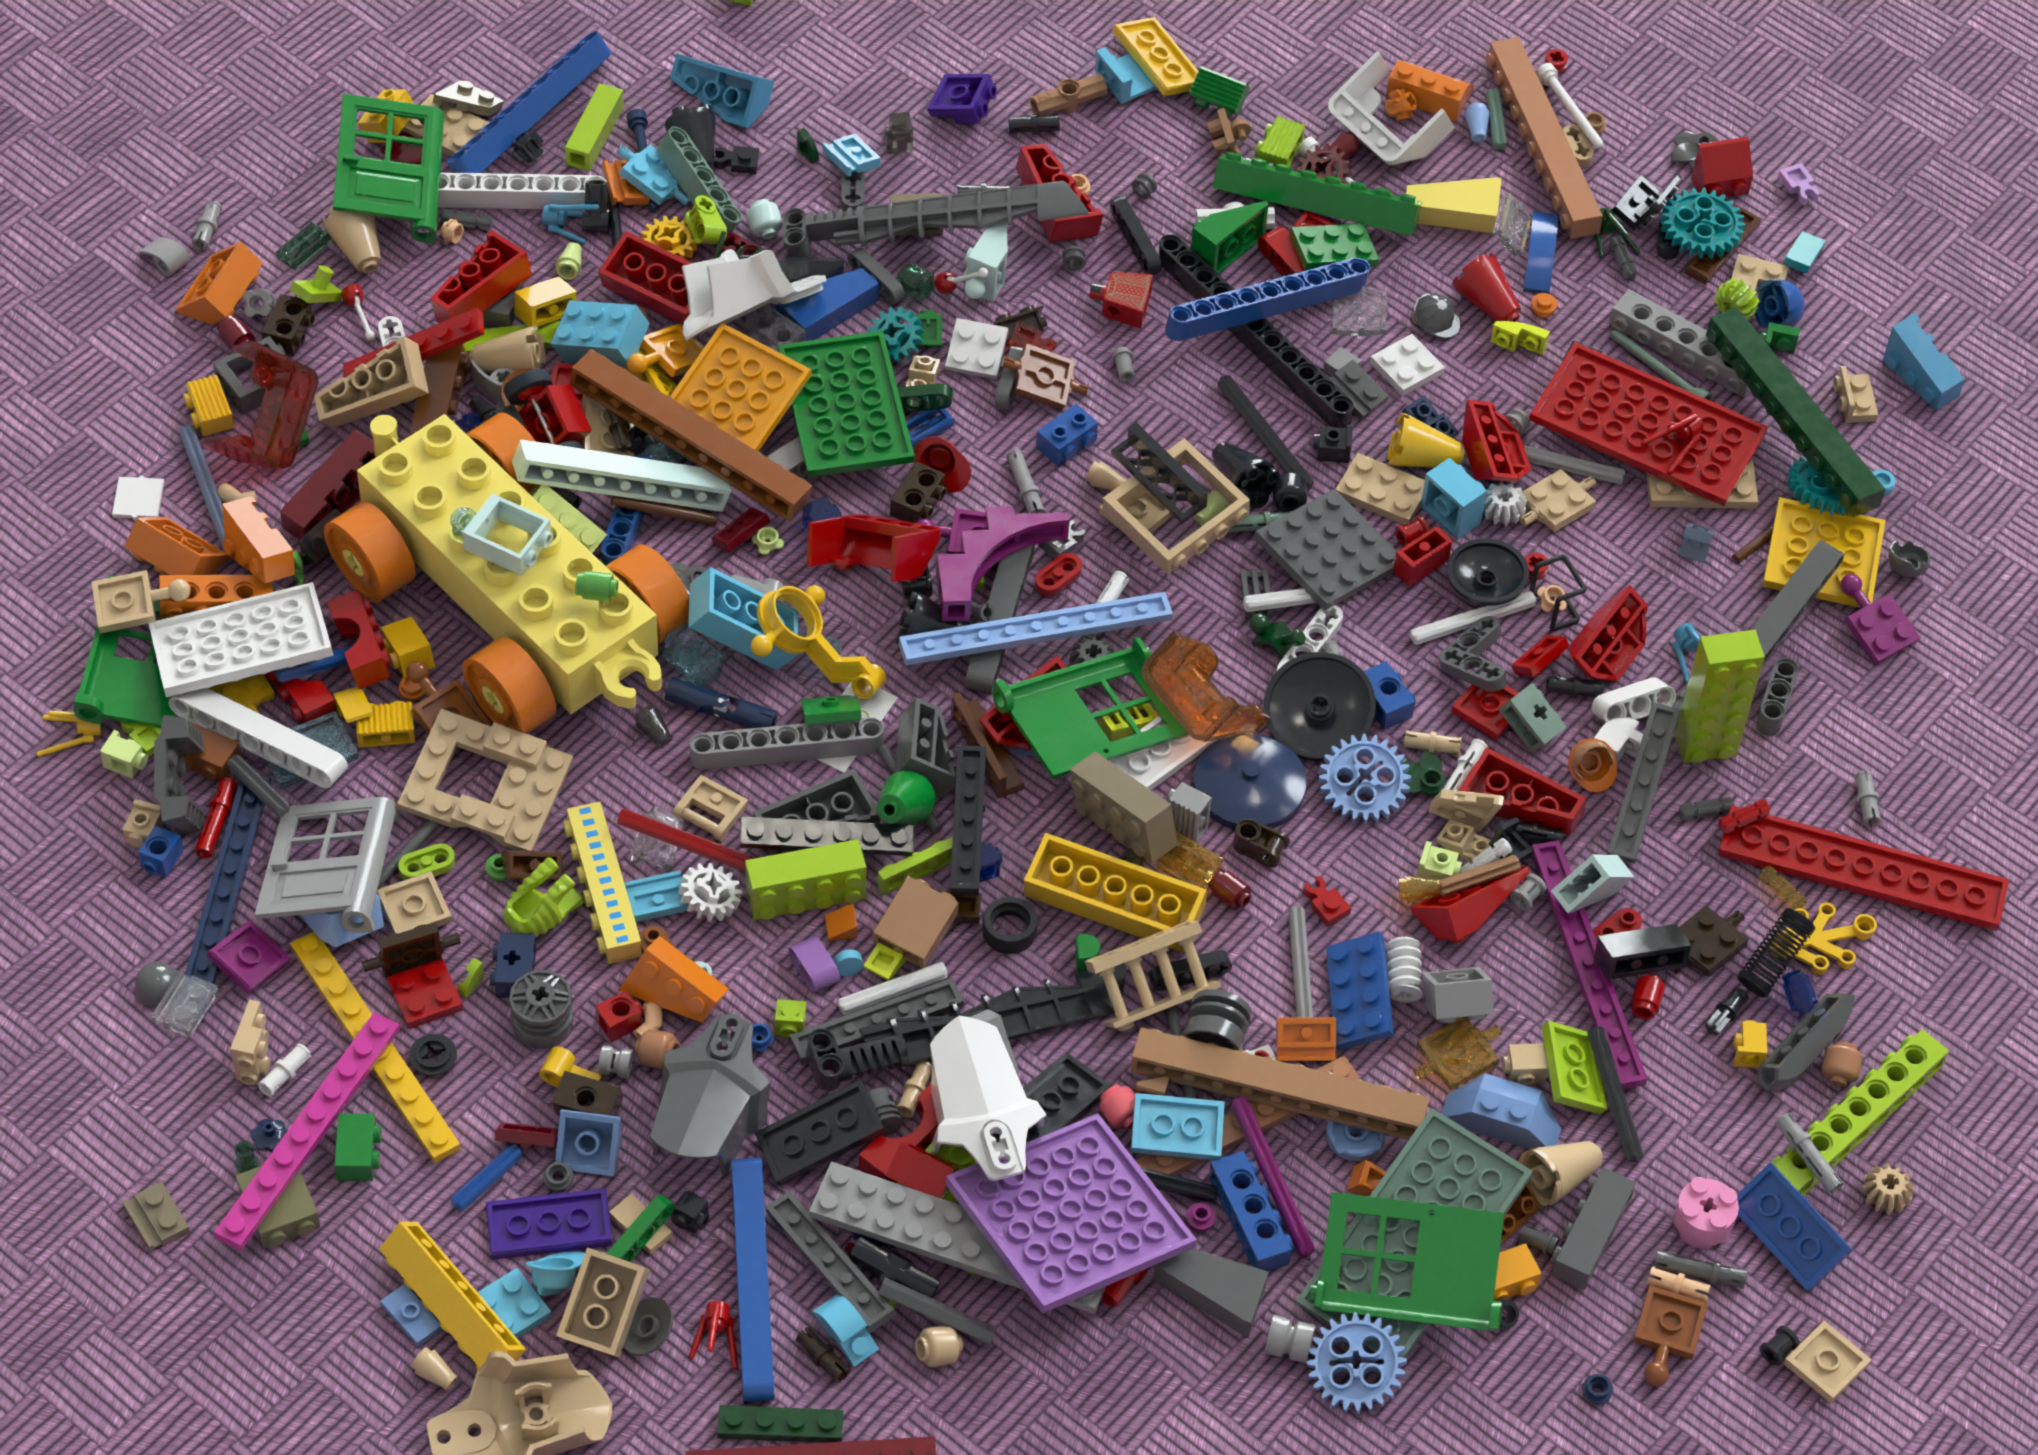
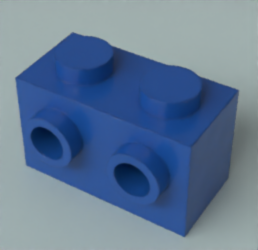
M1075 404L1037 430L1036 448L1056 466H1059L1065 461L1072 460L1085 447H1090L1097 440L1098 422L1078 404Z

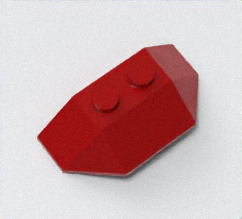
M1467 400L1465 404L1462 442L1474 478L1498 482H1517L1530 473L1531 466L1518 430L1505 416L1496 411L1497 407L1492 402Z
M1631 585L1626 586L1599 608L1569 646L1571 658L1591 679L1617 682L1645 646V613H1647L1648 604Z
M1056 655L1022 681L1066 668V665ZM995 704L987 709L978 720L995 743L1025 751L1031 749V746L1009 713H1000Z

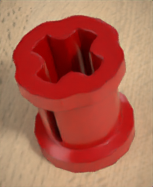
M1418 516L1414 519V522L1405 526L1399 525L1395 527V536L1400 545L1404 547L1429 531L1430 528L1426 520L1422 516Z

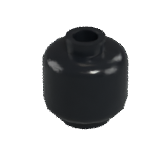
M1296 473L1280 475L1278 482L1272 486L1273 503L1276 508L1289 512L1306 504L1307 483L1302 476Z

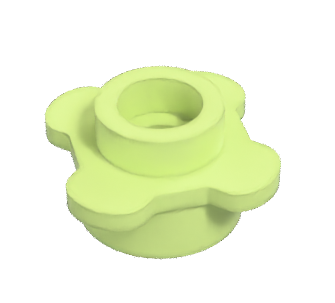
M772 527L761 528L757 534L752 536V542L757 544L759 553L762 555H768L774 549H781L784 546V541L779 539L777 530Z

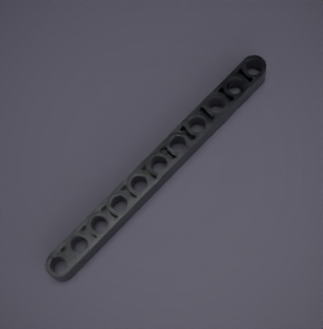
M1167 234L1160 239L1158 255L1162 268L1196 300L1235 290L1180 237ZM1266 318L1227 328L1330 427L1347 428V425H1351L1354 408L1351 398Z

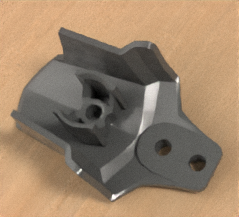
M719 1014L691 1045L664 1053L658 1103L660 1106L650 1134V1140L653 1141V1155L658 1156L659 1150L662 1148L677 1157L695 1159L718 1157L722 1175L727 1176L732 1167L731 1159L736 1158L747 1134L755 1133L765 1126L768 1119L770 1081L753 1064V1025L751 1022L743 1020L737 1014ZM734 1026V1028L731 1029V1034L728 1033V1027Z

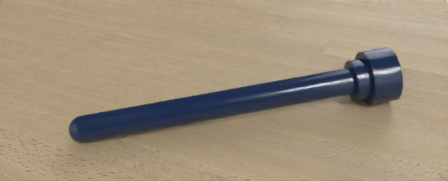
M634 109L627 113L626 119L628 127L635 133L639 153L648 147L644 131L648 120L644 110ZM650 199L648 203L649 209L657 211L659 205Z

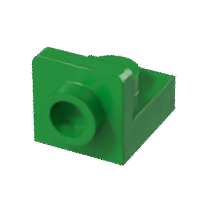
M933 310L920 311V314H915V317L917 316L922 322L919 326L924 329V333L919 335L924 342L921 344L917 343L916 347H941L942 314H936Z
M1769 322L1767 332H1761V337L1770 348L1795 353L1800 328Z

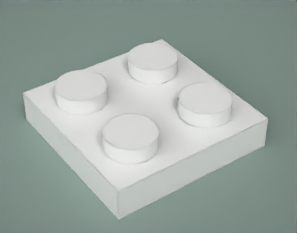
M956 318L945 370L997 380L1008 337V328Z
M1413 334L1375 353L1370 358L1371 365L1402 397L1443 375L1445 369Z

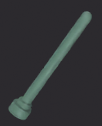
M1613 330L1610 336L1615 342L1668 382L1711 401L1712 394L1706 389L1691 386L1620 331Z

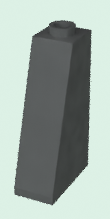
M1193 1248L1151 1266L1155 1268L1153 1280L1241 1335L1250 1336L1266 1288L1268 1271Z

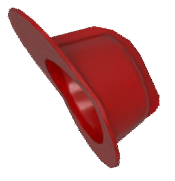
M930 436L923 438L917 443L914 449V462L916 463L917 461L944 473L945 486H947L946 492L955 493L967 487L971 479L969 462L951 442L940 437Z

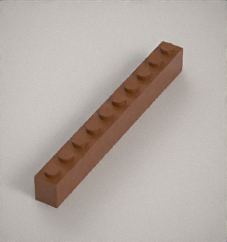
M590 349L572 367L570 384L573 388L789 522L809 503L812 485L807 483L806 480L786 470L782 465L773 462L759 451L752 449L738 438L731 436L715 424L705 420L693 410L684 407L670 396L652 387L649 383L637 378L628 370L608 360L605 356Z

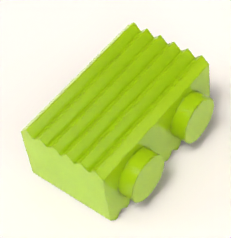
M1277 116L1273 124L1268 123L1264 132L1265 140L1264 142H1258L1255 155L1259 159L1266 160L1267 163H1275V166L1276 164L1290 166L1300 144L1303 142L1305 125Z

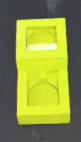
M878 942L863 966L865 969L889 981L906 960L902 954Z

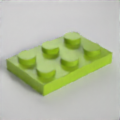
M1547 1021L1542 1025V1033L1554 1102L1601 1115L1607 1110L1604 1085L1589 1041L1588 1032Z

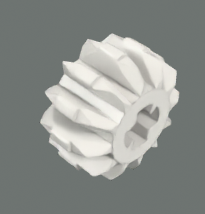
M1500 481L1498 486L1491 483L1487 490L1483 509L1485 519H1493L1494 525L1500 522L1505 527H1507L1509 522L1517 524L1519 517L1523 516L1526 510L1527 500L1526 496L1522 494V488H1513V483L1504 485L1502 481Z

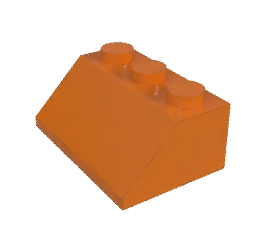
M1398 60L1389 75L1386 98L1390 99L1388 93L1405 88L1406 92H1411L1415 96L1417 109L1436 114L1442 108L1449 119L1456 122L1475 85L1406 61Z
M242 242L212 254L175 311L178 314L211 325L220 322L226 316H233L235 313L233 308L244 298L248 285L258 278V270L263 262Z
M168 517L136 518L124 548L133 552L132 556L134 558L153 564L154 570L164 575H214L230 557L223 550Z

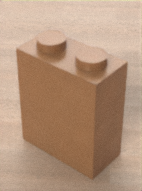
M907 876L874 930L873 943L877 945L879 942L902 954L906 961L920 968H925L956 918L958 902L951 894L943 891L939 893L932 889L926 881L919 878L915 880Z

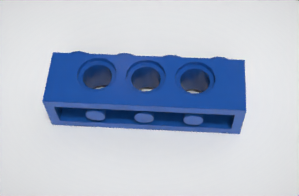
M1244 1151L1211 1161L1209 1179L1212 1185L1218 1188L1217 1195L1251 1266L1271 1271L1288 1265L1291 1252L1294 1250L1290 1236L1283 1233L1278 1211L1276 1209L1272 1210L1269 1204L1267 1188L1265 1185H1260L1254 1162L1252 1160L1248 1161ZM1241 1185V1186H1244V1187H1246V1188H1245V1189H1239V1188H1236L1235 1186ZM1248 1210H1255V1211H1257L1258 1213H1256V1214H1251V1213H1249V1212H1247V1211H1248ZM1259 1235H1267L1270 1238L1264 1239L1261 1238Z

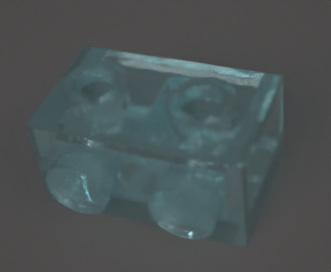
M687 622L667 633L662 657L685 675L689 681L705 687L721 676L726 654L705 636H698L696 631L693 632L688 627L689 623Z

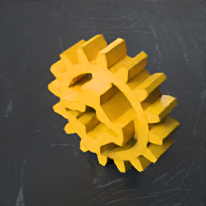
M664 216L661 222L655 218L653 219L654 225L646 224V231L641 233L642 239L684 259L685 257L692 258L693 251H697V243L693 240L692 233L685 219L678 222L677 216H674L672 220H668L667 216Z

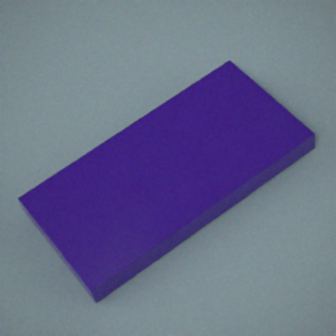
M606 1188L486 1202L491 1260L613 1246Z

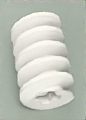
M1397 937L1389 941L1385 946L1390 998L1394 1001L1410 1003L1422 998V981L1420 980L1422 977V971L1420 970L1422 962L1420 960L1421 951L1418 949L1421 944L1414 938Z

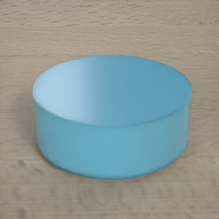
M1886 470L1873 471L1872 473L1886 489L1884 496L1891 494L1896 483L1893 474Z
M856 950L841 951L833 959L840 976L855 975L863 968L862 956Z

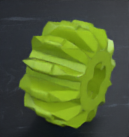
M1734 278L1726 281L1717 289L1716 297L1713 300L1718 305V311L1725 312L1737 307L1747 320L1756 313L1760 302L1755 297L1757 292L1751 290L1750 284L1746 285L1742 279L1737 281Z

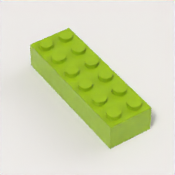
M1756 630L1700 637L1674 735L1683 763H1698L1709 759H1728L1732 756H1737L1765 658Z

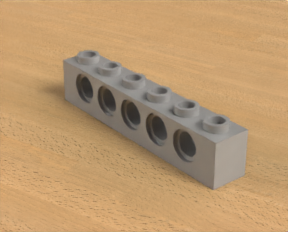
M1630 289L1613 307L1609 325L1618 331L1633 337L1642 344H1646L1661 354L1705 376L1707 379L1722 385L1733 393L1745 398L1750 392L1748 386L1743 380L1738 378L1735 370L1723 359L1714 344L1709 342L1706 336L1707 330Z

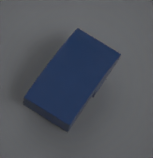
M1425 395L1402 410V413L1416 418L1451 438L1459 435L1458 430L1443 412L1439 415Z

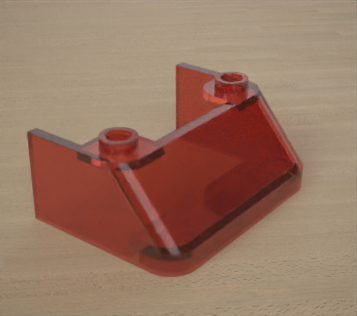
M250 341L233 345L231 351L254 361L251 377L256 385L266 389L251 437L243 434L235 435L230 439L220 436L202 440L201 445L237 462L273 469L288 468L293 464L318 387V375L312 368L258 342Z

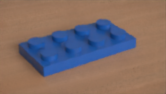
M1379 931L1327 946L1332 1017L1336 1018V1047L1338 1050L1341 1051L1394 1036L1384 936Z
M1771 1162L1737 1194L1738 1216L1807 1291L1811 1292L1853 1251L1849 1244Z

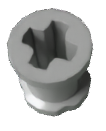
M1529 873L1524 878V883L1518 889H1514L1509 895L1512 903L1517 908L1529 911L1533 906L1532 902L1538 896L1546 893L1547 886L1539 876Z

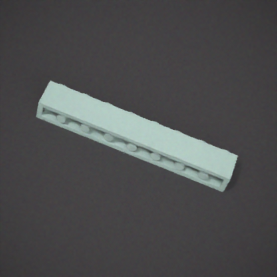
M527 440L519 441L512 459L519 482L723 512L731 493L728 483L702 467Z

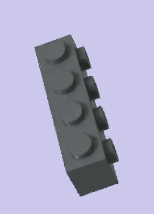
M1604 1167L1599 1177L1593 1175L1586 1192L1590 1193L1587 1200L1581 1199L1574 1215L1578 1216L1575 1224L1572 1222L1568 1223L1562 1237L1566 1241L1563 1247L1557 1245L1550 1262L1555 1263L1552 1272L1553 1276L1581 1289H1586L1633 1196L1636 1185L1635 1181Z

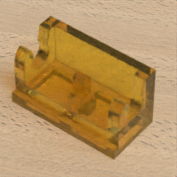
M1175 831L1178 845L1161 857L1157 863V869L1175 879L1206 889L1208 892L1210 890L1208 888L1209 882L1216 872L1222 870L1224 858Z

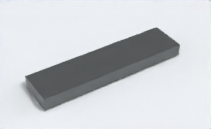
M884 1277L878 1292L879 1295L991 1344L996 1331L995 1326Z

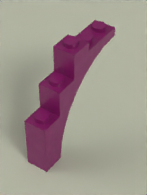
M1013 506L986 507L985 530L962 531L961 554L937 555L936 579L942 621H970L971 599L974 589L982 576L994 564L1009 554L1044 542L1068 540L1069 512L1014 514Z

